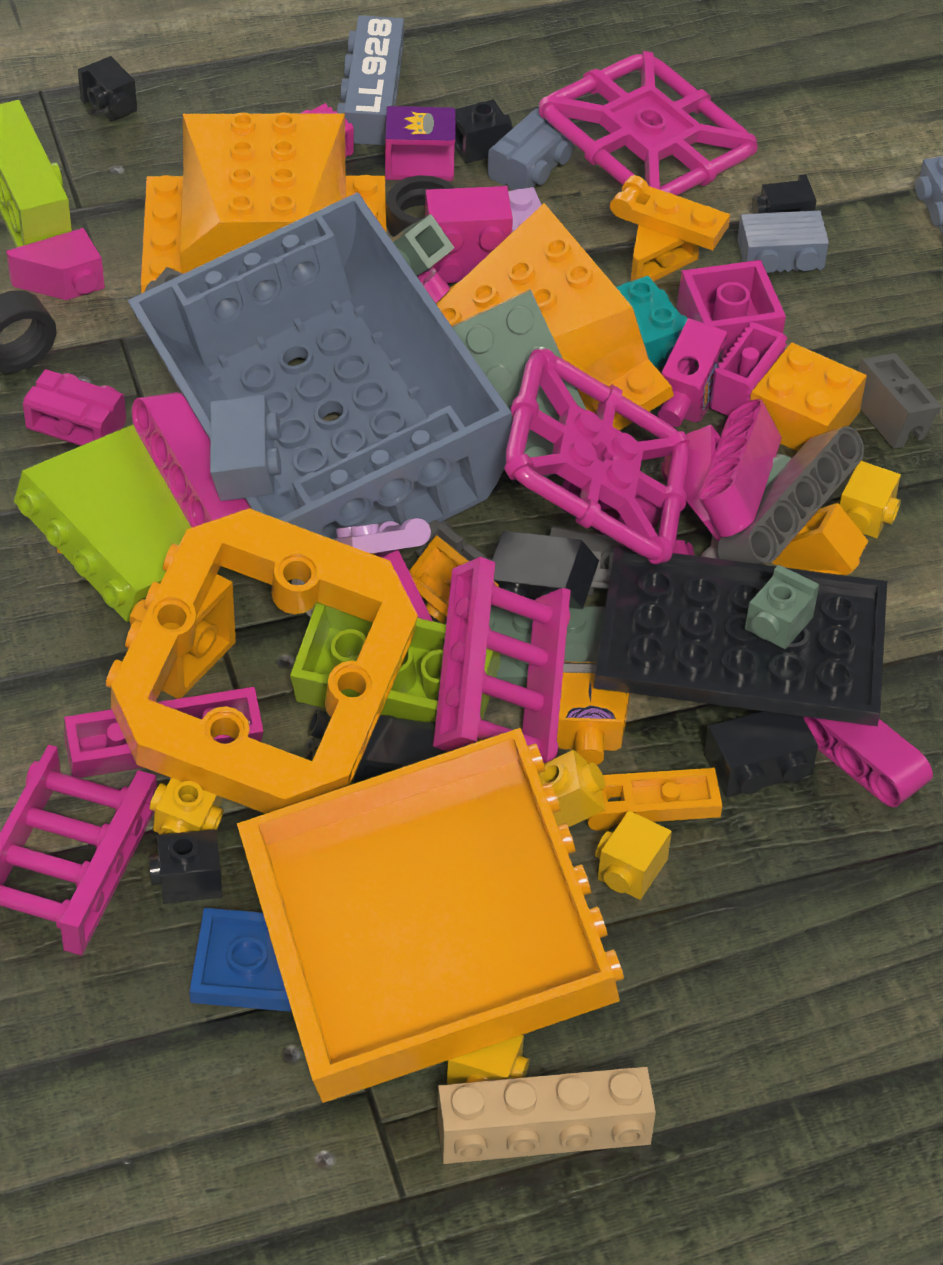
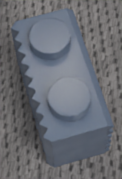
M821 211L740 215L737 240L743 262L761 260L766 273H773L776 270L780 273L783 270L789 272L792 269L796 272L798 270L813 271L816 268L822 270L825 267L829 242Z

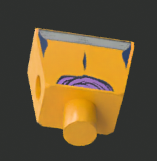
M564 662L557 732L558 748L575 750L588 763L599 765L604 760V750L617 751L622 747L631 693L594 688L597 662Z

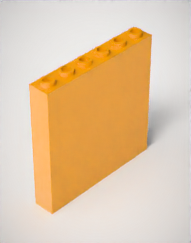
M521 728L237 823L312 1081L322 1103L620 1001L616 982L624 979L618 957L614 949L607 952L604 951L600 938L608 936L601 912L598 906L588 908L584 897L592 893L588 878L582 864L572 866L568 854L576 852L571 833L567 823L557 826L553 813L561 810L554 788L551 783L542 785L538 774L545 772V767L536 743L527 746Z

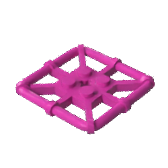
M642 51L641 54L629 56L602 70L592 69L586 72L582 79L551 93L539 102L540 116L584 152V158L590 164H598L622 186L634 174L610 153L623 146L629 148L637 157L644 161L645 181L648 186L676 196L697 185L705 186L713 182L716 175L745 161L754 155L758 148L756 137L711 101V95L703 89L697 90L666 63L654 57L653 52ZM635 70H638L641 74V87L630 93L625 92L613 82ZM655 75L678 93L682 99L673 102L655 87ZM587 93H599L609 103L599 105L574 99ZM689 113H702L718 127L700 124ZM568 118L598 123L610 134L594 141ZM699 142L731 148L732 150L708 161L690 145ZM673 155L691 170L660 186V160Z
M535 349L530 354L529 360L525 365L519 396L513 400L511 406L513 422L506 448V465L504 466L507 475L511 480L516 479L526 488L575 516L576 523L586 529L590 526L594 527L637 554L647 558L653 564L669 561L676 543L680 511L685 508L687 501L684 485L689 460L688 445L690 441L684 431L678 432L667 422L624 397L622 390L615 385L606 386L561 357L554 355L550 349ZM561 379L599 401L597 414L578 406ZM539 385L560 416L559 422L539 410V404L536 401ZM615 412L659 439L637 442L631 435L617 430L612 426ZM529 430L534 431L554 444L551 455L530 458L528 454H524ZM671 456L666 486L640 471L642 460ZM556 473L581 488L580 498L542 475ZM636 493L663 509L658 535L635 499ZM598 499L616 509L626 525L601 511Z

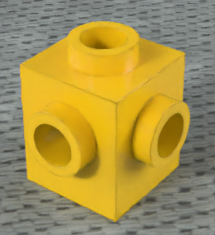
M171 778L168 785L160 783L149 807L150 810L155 812L153 831L162 835L217 830L224 813V809L219 808L222 803V797L202 790L199 784L192 781L181 782Z

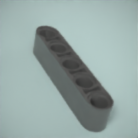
M844 426L810 438L765 488L753 523L737 534L721 537L718 543L719 558L762 565L774 561L860 463L864 455V445L860 434L854 428Z

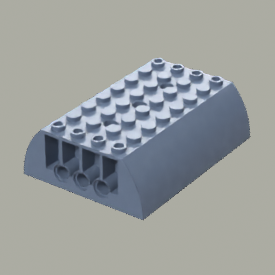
M358 192L127 300L134 315L180 392L186 398L210 441L211 402L265 395L270 413H278L281 439L274 440V447H278L282 471L280 475H274L275 494L245 498L252 510L330 539L337 538L336 529L379 524L385 521H394L401 525L406 520L419 518L425 520L429 525L434 520L442 522L486 500L506 465V448L513 422L512 412ZM298 357L306 359L297 366L287 365L291 360ZM332 412L342 414L334 421L322 420L324 416Z

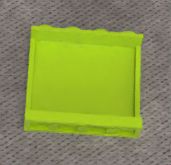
M134 424L22 470L14 503L18 506L21 513L28 517L42 531L49 543L56 547L71 562L77 573L85 577L101 594L106 604L114 608L126 622L130 621V614L138 601L147 596L154 581L161 583L166 573L163 570V564L170 546L173 543L180 545L186 530L191 528L137 434Z

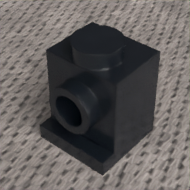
M112 56L78 69L80 100L84 104L90 102L95 110L99 109L110 122L137 111L135 80Z
M804 174L798 176V181L762 184L761 196H754L752 199L753 214L815 211L817 200L808 177Z

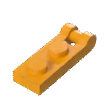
M636 175L630 176L622 186V192L617 193L610 203L612 213L621 219L712 251L728 229L730 214L650 187L643 178Z
M715 768L603 775L605 788L602 790L605 810L587 818L588 826L592 830L604 831L612 828L615 824H620L628 811L652 822L719 818L722 812V801ZM612 797H621L622 801L608 802Z

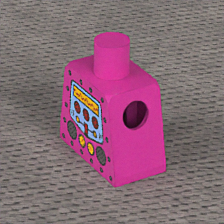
M690 318L687 319L662 371L663 377L672 386L674 397L660 405L658 417L672 427H679L684 419L700 422L710 407L714 368H718V363L722 362V358H725L727 353V331ZM695 360L698 362L699 367L695 366Z

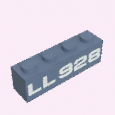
M359 15L356 31H349L348 53L350 54H346L344 71L345 77L348 78H342L341 102L345 103H338L337 113L345 114V119H347L348 123H352L354 127V143L386 146L387 106H396L403 56L404 18Z

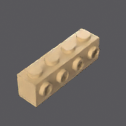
M647 1067L438 1086L437 1121L443 1164L651 1145L656 1111Z

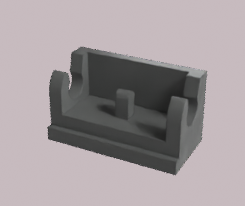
M896 353L862 359L857 371L867 375L860 410L893 449L903 447L909 438V433L915 427H917L914 431L915 437L918 440H922L928 433L935 415L940 413L942 406Z

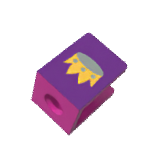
M387 106L385 180H403L408 177L424 175L453 181L455 108Z

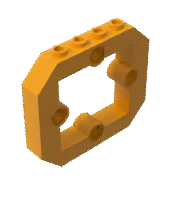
M250 508L187 529L180 545L173 543L170 546L163 564V570L166 573L161 583L155 581L152 583L144 604V608L148 610L142 622L137 620L133 622L125 642V647L129 649L123 661L117 659L114 661L106 680V687L111 688V709L136 764L181 782H195L200 785L202 790L265 814L351 785L414 638L418 617L391 562ZM220 566L272 585L271 594L273 602L286 613H305L318 602L373 623L357 661L342 662L335 666L329 674L325 707L331 720L313 761L249 738L250 728L248 720L242 712L235 708L226 706L214 708L201 720L156 702L177 657L188 653L194 644L196 617ZM297 579L305 584L292 585L287 581ZM173 622L179 624L181 627L177 629H167L162 625L165 623ZM346 689L355 690L360 696L347 697L341 691ZM218 735H228L234 738L235 741L223 744L215 741L213 738Z

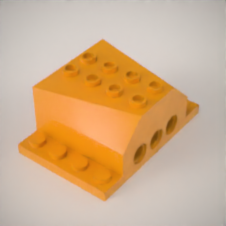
M285 112L278 114H183V176H147L141 294L145 292L147 285L152 280L155 281L166 267L184 274L357 192L386 231L385 176H346L345 114H290Z
M545 203L460 282L451 286L450 290L436 302V305L452 326L531 289L559 352L565 361L608 387L613 384L620 388L624 397L649 412L674 397L672 386L648 358L633 307ZM577 389L586 410L597 414L599 401ZM615 412L612 426L620 431L632 423Z

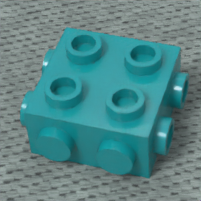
M649 276L617 286L616 288L633 307L649 360L656 368L666 365L688 318L678 312L670 302L666 292L663 289H659Z

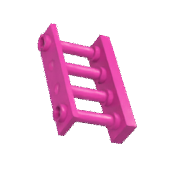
M478 557L452 569L433 747L450 752L477 742V738L485 740L512 731V729L481 719L480 707L483 693L524 707L522 733L527 746L534 743L537 744L545 764L555 759L558 753L557 732L566 634L570 621L569 602L571 590L561 588L535 600L495 586V562ZM491 605L532 619L531 644L492 631L489 626ZM486 649L529 663L527 687L524 688L486 675L484 670Z
M48 745L40 761H34L31 764L26 777V786L0 832V906L56 922L57 928L61 929L64 951L82 956L154 814V811L150 810L149 807L157 789L156 775L138 770L130 786H124L121 790L61 773L58 749L55 746ZM55 791L114 808L116 813L110 824L105 823L100 827L43 809L51 794ZM33 828L95 845L96 852L91 862L85 861L81 865L24 848V845ZM14 865L75 883L77 889L71 900L66 899L63 903L9 888L3 886Z

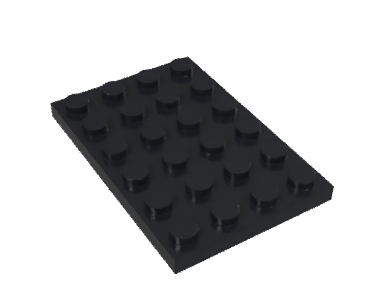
M615 545L594 688L878 726L881 711L887 581L787 568L818 583L819 589L813 618L790 645L784 649L745 629L749 603L773 577L774 569L777 566L672 553L670 560L665 563L653 564L647 558L631 549Z

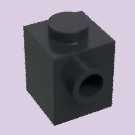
M494 99L455 109L454 148L465 164L488 158L489 149L513 129L509 115L501 111Z
M216 829L157 835L159 855H150L149 864L151 885H162L163 904L222 898Z

